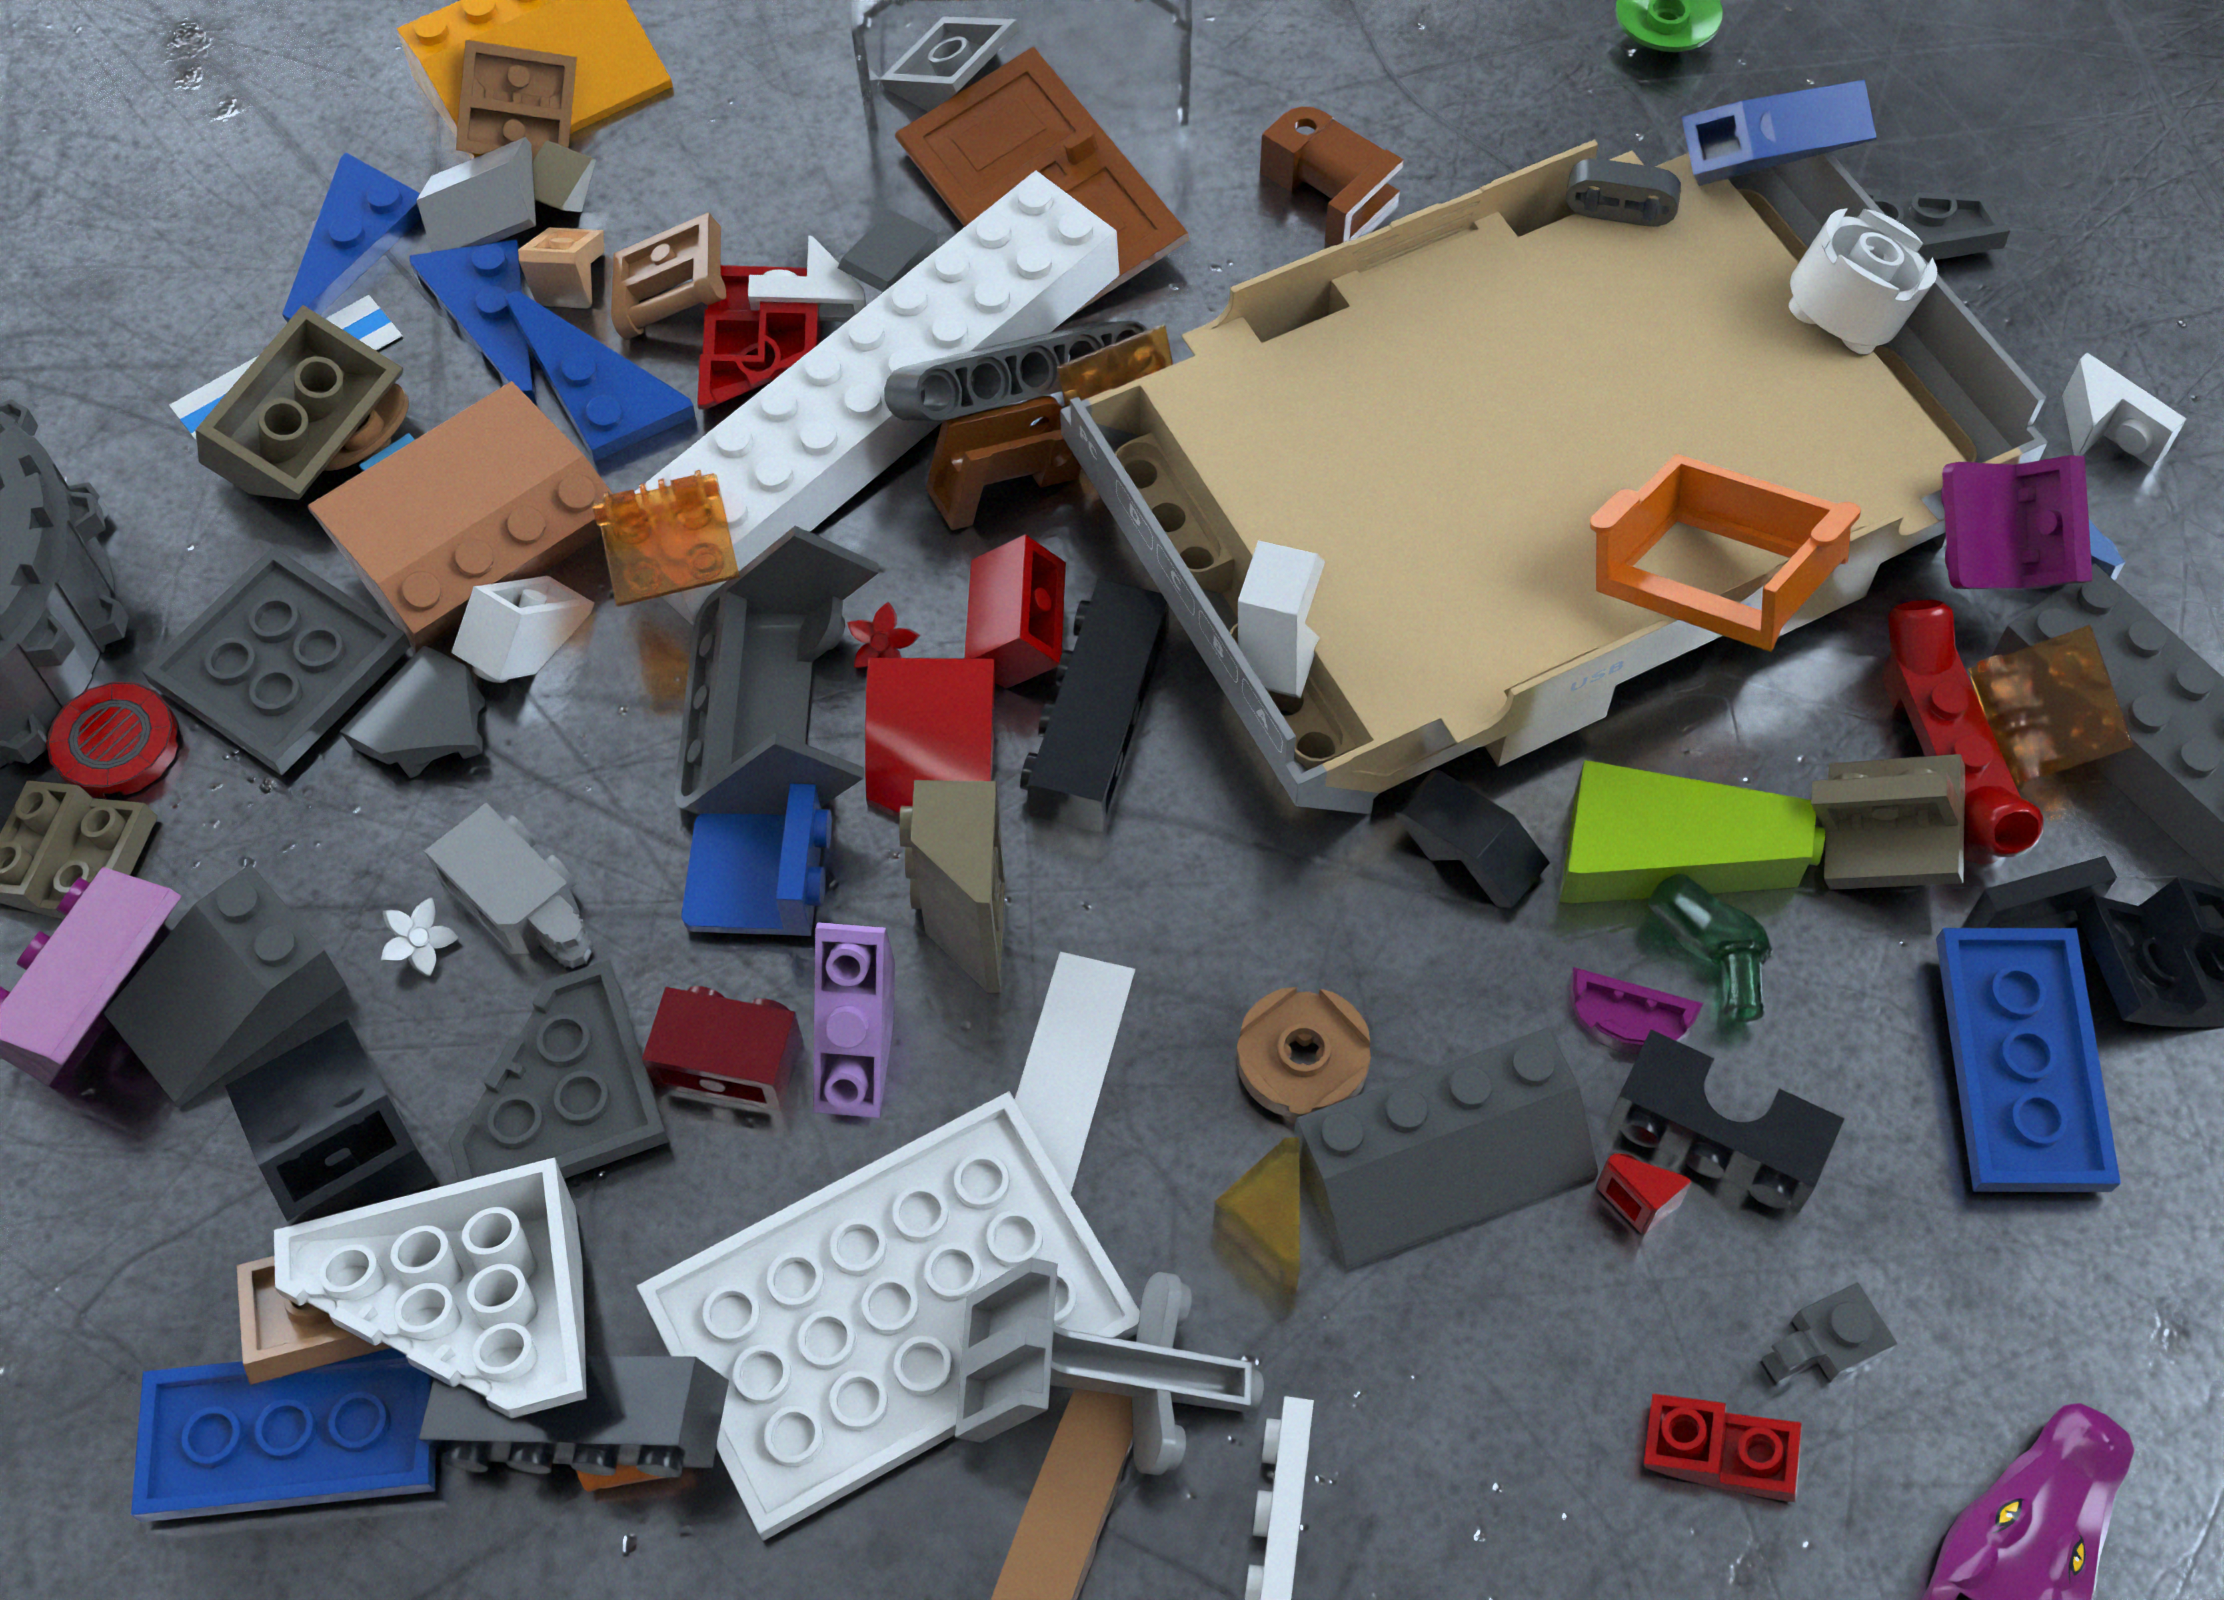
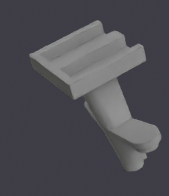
M1031 1257L967 1296L955 1438L982 1443L1047 1411L1050 1385L1132 1396L1133 1455L1135 1466L1141 1473L1161 1475L1167 1469L1174 1470L1180 1465L1186 1449L1185 1431L1182 1426L1175 1425L1172 1402L1245 1413H1253L1261 1402L1264 1390L1263 1377L1258 1370L1252 1369V1363L1172 1349L1176 1327L1181 1326L1186 1321L1192 1301L1189 1286L1181 1283L1180 1278L1176 1274L1157 1272L1148 1280L1141 1299L1136 1342L1071 1331L1054 1324L1058 1263Z

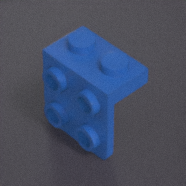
M790 783L786 815L702 813L696 818L681 914L684 926L688 930L693 932L811 936L814 907L822 906L825 896L824 867H819L821 848H829L832 831L830 809H821L816 784Z

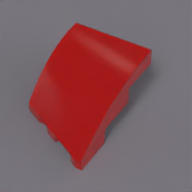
M720 266V275L726 287V298L708 305V309H705L703 354H700L697 400L699 410L711 408L773 381L820 343L822 321L820 320L818 303L760 301V310H751L748 298L749 275H764L765 272L770 270H787L795 273L797 276H807V268Z
M868 658L865 717L867 805L891 816H900L901 806H913L914 780L992 781L994 659Z

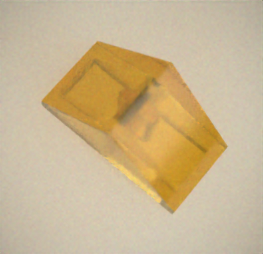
M1285 1137L1215 1201L1213 1226L1282 1294L1297 1293L1300 1274L1299 1137Z

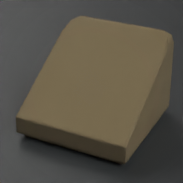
M546 140L532 162L534 200L560 210L582 212L596 159Z

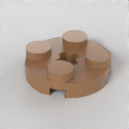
M1297 987L1276 990L1254 1004L1244 1017L1236 1050V1062L1240 1078L1247 1091L1259 1104L1273 1113L1281 1114L1288 1122L1295 1124L1297 1117L1358 1096L1364 1087L1371 1061L1369 1030L1357 1009L1346 999L1334 992L1319 989V994L1308 991L1297 992ZM1297 1041L1305 1047L1314 1042L1319 1046L1315 1055L1316 1063L1311 1065L1297 1064L1290 1060L1292 1050L1289 1044Z

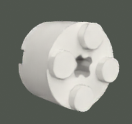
M1848 208L1839 209L1830 215L1793 271L1790 278L1793 297L1789 302V308L1800 321L1808 324H1817L1829 333L1841 338L1850 350L1864 355L1871 354L1876 346L1890 342L1897 335L1935 282L1937 266L1933 257L1927 265L1918 253L1923 242L1910 229L1882 213L1863 209L1858 218L1843 217Z

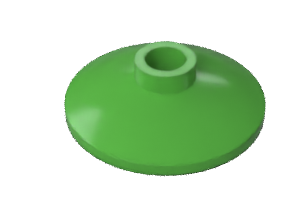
M1617 0L1615 14L1621 29L1637 43L1659 51L1680 52L1695 49L1710 41L1720 28L1723 9L1720 0Z

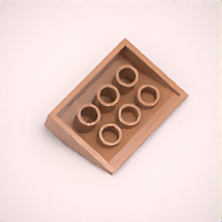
M511 381L308 505V509L393 624L405 632L411 648L417 653L423 646L428 647L461 625L474 586L537 577L606 533L607 530L602 517L620 503L584 454Z

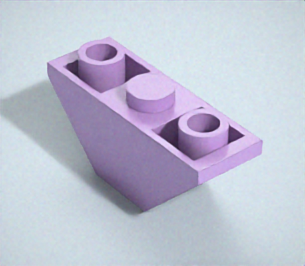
M817 923L815 927L813 1113L880 1118L894 1024L895 960L886 928Z

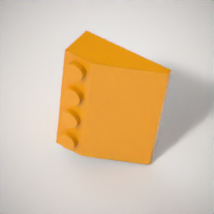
M460 0L396 28L413 78L456 138L466 40L577 57L570 134L673 87L668 72L627 0ZM467 152L471 159L482 155Z

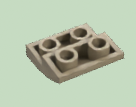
M27 781L0 833V903L46 916L65 919L66 916L58 912L56 908L79 877L91 883L102 867L127 875L131 874L158 815L145 803L94 799L79 785Z

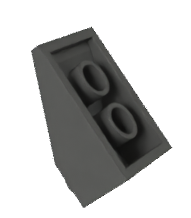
M250 864L197 901L103 1014L176 1106L180 1108L346 986L326 951L252 864Z

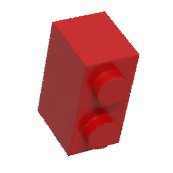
M1026 534L971 560L964 659H994L995 683L1005 689L1060 665L1066 562Z

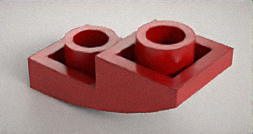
M1652 1393L1644 1467L1665 1475L1714 1488L1796 1503L1802 1423L1727 1413L1726 1403Z

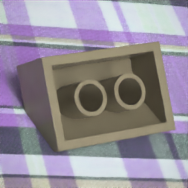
M302 305L195 429L199 463L248 494L299 500L403 374V367Z
M914 780L913 806H901L899 822L900 846L905 847L906 879H911V909H922L925 933L987 993H1000L1006 875L996 781Z

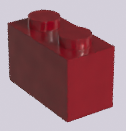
M691 986L687 991L665 987L642 1056V1062L654 1087L782 1111L803 1038L795 1011H790L785 1005L777 1001L757 998L748 1003L727 999L721 993L703 986Z

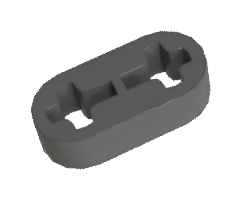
M1590 158L1580 161L1573 166L1569 175L1566 202L1573 211L1586 217L1657 227L1669 223L1678 213L1681 183L1676 175L1662 168ZM1589 186H1595V187H1598V188H1600V189H1599V190H1593V189H1590ZM1648 196H1657L1658 199H1651Z

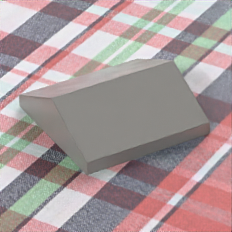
M942 17L879 80L884 89L929 112L954 96L1021 28L1017 19Z
M526 137L430 177L416 201L432 252L494 243L536 226L532 147Z

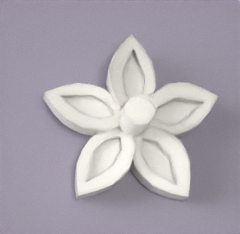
M428 898L420 903L413 911L411 918L401 911H382L387 927L398 937L391 939L384 946L381 960L399 961L408 957L412 967L426 977L431 976L435 967L436 954L434 949L446 947L459 938L447 927H431L436 914L433 898Z

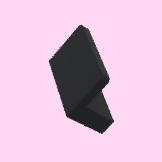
M2106 856L1986 888L1967 917V921L1971 928H2076L2082 963L2096 960L2074 909L2092 895L2104 897L2117 880V876Z

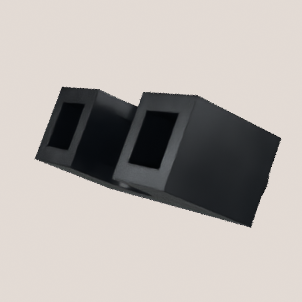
M1651 1029L1621 1090L1608 1123L1621 1128L1622 1133L1628 1139L1646 1147L1659 1146L1684 1158L1688 1166L1700 1174L1713 1178L1723 1176L1748 1188L1757 1200L1768 1206L1781 1209L1788 1207L1800 1213L1817 1185L1845 1118L1779 1088L1766 1114L1761 1118L1750 1122L1729 1120L1712 1108L1705 1094V1079L1715 1058Z

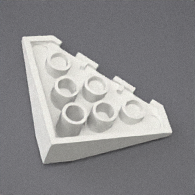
M555 1157L274 1230L275 1288L280 1296L299 1306L307 1302L330 1314L329 1316L333 1324L374 1346L382 1342L407 1355L406 1358L410 1365L451 1387H455L458 1384L464 1385L486 1397L485 1399L489 1407L510 1418L587 1398L583 1268L576 1208Z

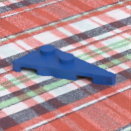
M348 153L342 155L282 313L284 320L288 322L302 305L321 315L422 219L416 201L420 193Z
M517 239L409 255L415 277L420 283L424 281L436 296L439 306L446 315L457 321L459 330L483 359L487 358L496 368L504 385L512 381L536 405L532 352L511 316L504 295L515 290L525 294L524 275L519 263L518 249L520 248Z
M515 290L504 295L511 316L594 462L695 417L694 406L690 398L520 291Z

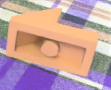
M549 227L518 249L520 266L537 303L550 307H591V263L604 253V230Z

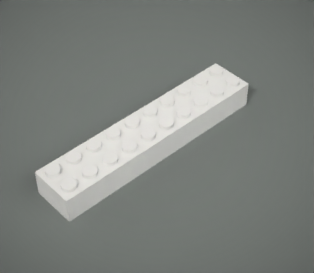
M1034 171L603 516L602 520L617 558L694 626L702 604L711 593L794 526L809 532L812 531L942 423L943 420H901L890 412L884 399V388L888 377L894 370L903 366L1052 332L1120 275L1117 231L1038 171ZM973 373L971 376L972 389H974L975 386V378ZM922 383L920 392L922 402L924 403L925 388Z

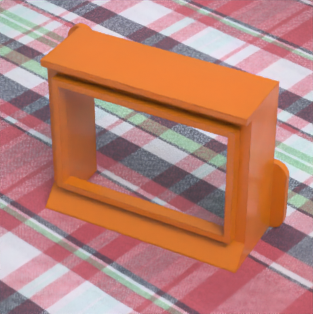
M1675 454L1638 492L1629 489L1616 492L1590 518V528L1596 532V591L1772 652L1780 631L1786 622L1840 563L1845 565L1848 562L1851 527L1860 518L1861 509L1852 502L1837 504ZM1677 521L1790 558L1764 586L1762 610L1633 566Z

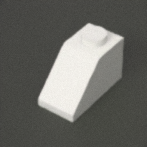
M549 576L474 586L451 653L473 665L472 671L476 675L491 682L505 683L508 679L536 674L591 614L594 602Z

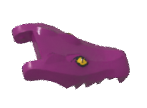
M2082 1403L2063 1405L2055 1411L2032 1448L2018 1457L1989 1490L1967 1505L1957 1517L1943 1542L1931 1582L1921 1600H1955L1960 1592L1972 1600H2092L2096 1589L2098 1565L2111 1519L2113 1502L2119 1487L2129 1472L2135 1452L2129 1433L2107 1414Z

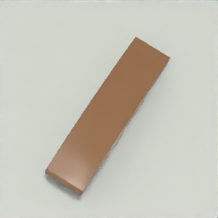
M1074 1389L1026 1505L991 1600H1077L1094 1559L1097 1540L1120 1486L1123 1468L1133 1445L1132 1396Z

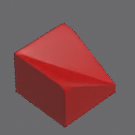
M1614 1153L1606 1160L1596 1185L1597 1189L1640 1233L1646 1235L1681 1205L1692 1182L1688 1177L1638 1161L1630 1154Z

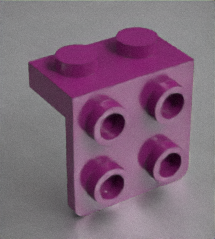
M2067 455L2016 465L1954 462L1944 466L1942 471L1943 486L1941 500L1945 512L1947 545L1945 564L1948 569L1949 582L1953 588L2030 590L2092 582L2085 456Z

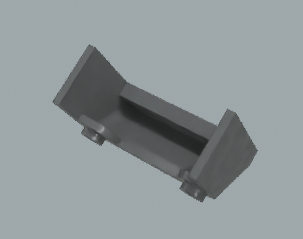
M794 526L707 597L697 614L692 633L674 792L677 807L697 815L702 813L786 815L790 783L816 784L820 806L823 807L826 803L863 779L864 767L805 743L812 662L827 650L835 648L840 642L845 630V619L842 616L843 600L878 574L879 563L798 526Z

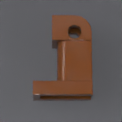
M1305 106L1292 108L1262 133L1260 173L1290 192L1295 190L1302 182H1305L1332 199L1328 203L1325 243L1330 246H1337L1358 238L1399 199L1400 190L1387 182L1403 168L1404 159L1387 149L1380 148L1335 121L1334 117L1322 110ZM1306 126L1312 128L1315 132L1305 135L1297 132L1296 129Z
M1041 396L1026 400V402L942 421L925 489L951 530L973 525L983 486L1027 475H1032L1040 488L1078 479L1082 466L1061 435L1060 410L1063 408L1056 398ZM1042 417V419L1039 422L1030 425L1034 420Z

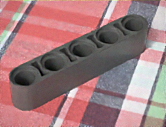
M1137 321L1094 322L903 366L894 370L888 377L884 388V399L890 412L901 420H948L1137 373L1145 369L1150 362L1153 354V341L1147 328ZM1021 363H1022V366H1023V375H1022V377H1021V374H1020V365H1021ZM972 373H973L974 378H975V386H974V389H972V386H971V376H972ZM922 383L925 388L924 403L922 402L920 392Z

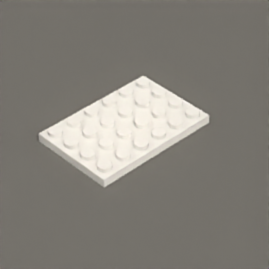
M1010 1091L637 1285L670 1355L695 1356L729 1380L716 1448L762 1541L955 1435L967 1296L1029 1258L1058 1263L1054 1324L1056 1326L1071 1331L1126 1340L1137 1334L1140 1315L1134 1300Z

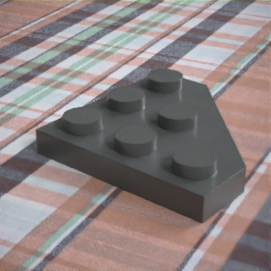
M610 959L544 982L532 1002L534 1011L517 1039L511 1037L484 1081L486 1090L467 1120L464 1118L460 1120L448 1140V1145L458 1181L461 1182L554 1157L565 1179L669 1142Z

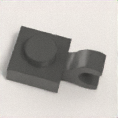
M1856 1282L1800 1309L1792 1318L1799 1332L1788 1335L1772 1344L1773 1352L1763 1356L1762 1361L1777 1384L1818 1363L1830 1382L1889 1354L1898 1343L1860 1284Z

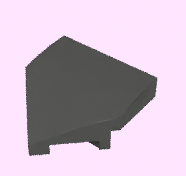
M423 646L356 714L340 733L353 749L389 765L398 762L409 778L420 775L432 760L459 752L463 759L482 753L483 739L477 732L478 712L482 707H485V699L474 685L473 676L465 665L436 650Z

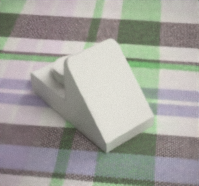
M809 236L807 276H797L795 273L787 270H770L765 272L764 275H749L748 298L751 310H760V301L818 303L821 321L847 322L866 307L865 291L851 275L838 269L839 263L814 237Z
M2086 353L2080 359L2062 395L2073 454L2075 456H2082L2104 435L2119 445L2124 451L2134 455L2153 468L2166 456L2186 421L2185 417L2089 353Z

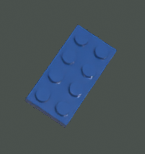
M1943 928L1936 937L1973 1192L2114 1191L2121 1184L2077 929Z
M394 1348L376 1351L251 1385L247 1378L243 1361L143 1371L131 1516L139 1522H151L435 1491L436 1449L419 1440L434 1377L410 1365L406 1358L407 1355Z

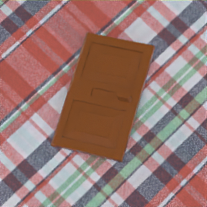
M1034 46L895 133V139L964 227L1034 171H1038L1117 231L1120 275L1072 315L1190 241L1188 231Z

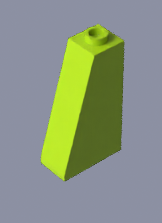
M1584 760L1574 793L1559 901L1575 904L1797 888L1808 865L1818 866L1820 863L1825 842V828L1815 826L1816 813L1809 799Z

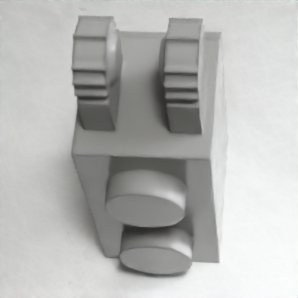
M485 803L425 850L439 881L511 954H530L541 945L554 959L558 960L559 964H563L565 968L569 966L573 969L584 963L587 964V960L594 950L592 948L593 943L584 929L586 926L579 915L580 911L570 890L576 885V881L558 858L550 855L544 860L532 848L536 845L535 840L515 816L510 815L503 820Z

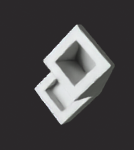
M1258 540L1238 599V647L1266 690L1301 698L1315 656L1314 648L1320 639L1305 624L1325 561L1316 553Z

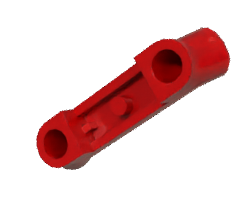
M1934 599L1909 601L1896 605L1888 613L1890 653L1881 673L1883 684L1893 708L1905 707L1925 757L1961 754L1965 764L1964 859L1977 864H1991L2001 860L2003 857H2017L2030 852L2039 843L2042 836L2044 818L2040 808L2019 795L1955 647L1953 609L1945 602Z

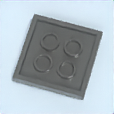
M272 546L141 671L150 685L280 775H283L411 645L405 632Z

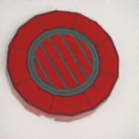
M110 682L89 688L69 701L53 720L46 742L50 763L67 784L79 785L92 798H106L104 793L112 794L119 791L123 796L142 790L158 779L175 758L178 747L175 739L178 725L176 717L167 703L155 690L134 682Z

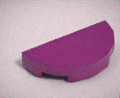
M1573 967L1570 976L1569 1000L1578 1022L1596 1041L1621 1053L1639 1054L1651 1029L1680 1042L1690 1033L1704 1004Z

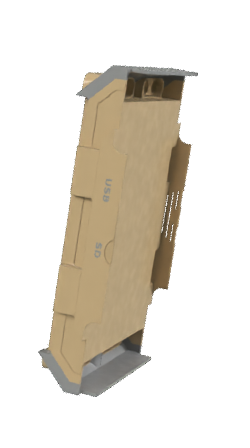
M1594 139L1493 180L1491 183L1442 204H1434L1392 221L1390 225L1337 246L1333 245L1230 287L1228 305L1215 320L1181 335L1193 353V357L1083 401L1079 397L1071 399L1070 406L1060 410L1061 435L1295 806L1370 814L1373 799L1379 793L1478 747L1485 746L1499 767L1605 718L1617 684L1723 636L1596 591V532L1590 528V518L1616 492L1625 489L1638 492L1675 454L1837 504L1852 502L1860 507V518L1851 527L1848 562L1845 565L1840 563L1782 627L1779 634L1781 636L1865 597L1880 563L1931 538L1940 549L1946 546L1945 512L1941 500L1943 486L1942 471L1944 466L1954 462L2016 465L2039 461L2048 441L2033 424L2046 397L1938 274L1933 285L1897 335L1890 342L1876 346L1871 354L1856 353L1850 350L1841 338L1829 333L1817 324L1802 322L1793 315L1789 308V302L1793 297L1790 287L1791 275L1830 215L1839 209L1846 208L1848 209L1843 217L1858 218L1863 209L1884 214L1831 152L1702 186L1698 185L1693 175L1689 153L1657 165L1655 167L1668 170L1677 176L1681 183V194L1678 213L1675 218L1665 225L1656 227L1586 217L1576 213L1569 207L1566 202V192L1570 172L1573 166L1580 161L1590 158L1596 159L1598 143ZM1633 151L1610 159L1644 165ZM1589 186V188H1590V189H1593V190H1599V189H1600V188L1595 187V186ZM1648 196L1651 199H1658L1657 196ZM1922 257V259L1924 260L1925 264L1927 265L1928 262ZM1677 521L1633 567L1762 610L1764 586L1790 558ZM1258 540L1316 553L1325 561L1305 624L1320 639L1314 648L1315 656L1301 698L1266 690L1238 647V599ZM1280 710L1289 711L1293 715L1283 716Z

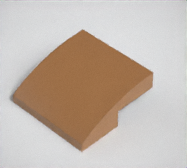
M466 40L456 151L483 155L526 137L531 143L533 162L546 140L569 148L577 57Z

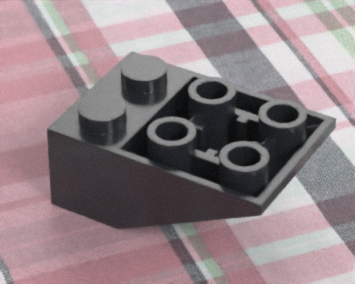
M349 1019L225 1085L256 1162L290 1226L404 1197L436 1180L434 1173Z

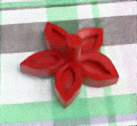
M889 602L885 603L875 613L873 622L865 619L847 622L852 636L861 643H865L856 653L854 668L867 667L868 658H901L898 649L911 646L920 637L918 633L909 628H895L897 625V614Z

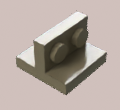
M1961 754L1829 763L1828 780L1812 781L1811 805L1826 831L1824 880L1830 890L1963 883L1965 764Z

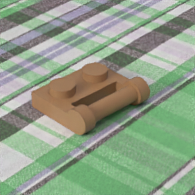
M709 212L614 253L611 319L617 333L624 340L644 333L645 326L701 302L706 305H712L726 298V287L720 275L721 226ZM693 278V281H691V282H688V283H686V284H684V285H681V286H679V287H677V288H674V289H672V290H670V291H667V292H665V293H663V294H660V293H661L662 291H664V290H667V289H669V288H671V287H674V286H676V285H678V284H681V283H683V282H685V281H688V280H690V279ZM651 298V299L646 300V301H644V302H642V303H639V301H641V300H643V299Z

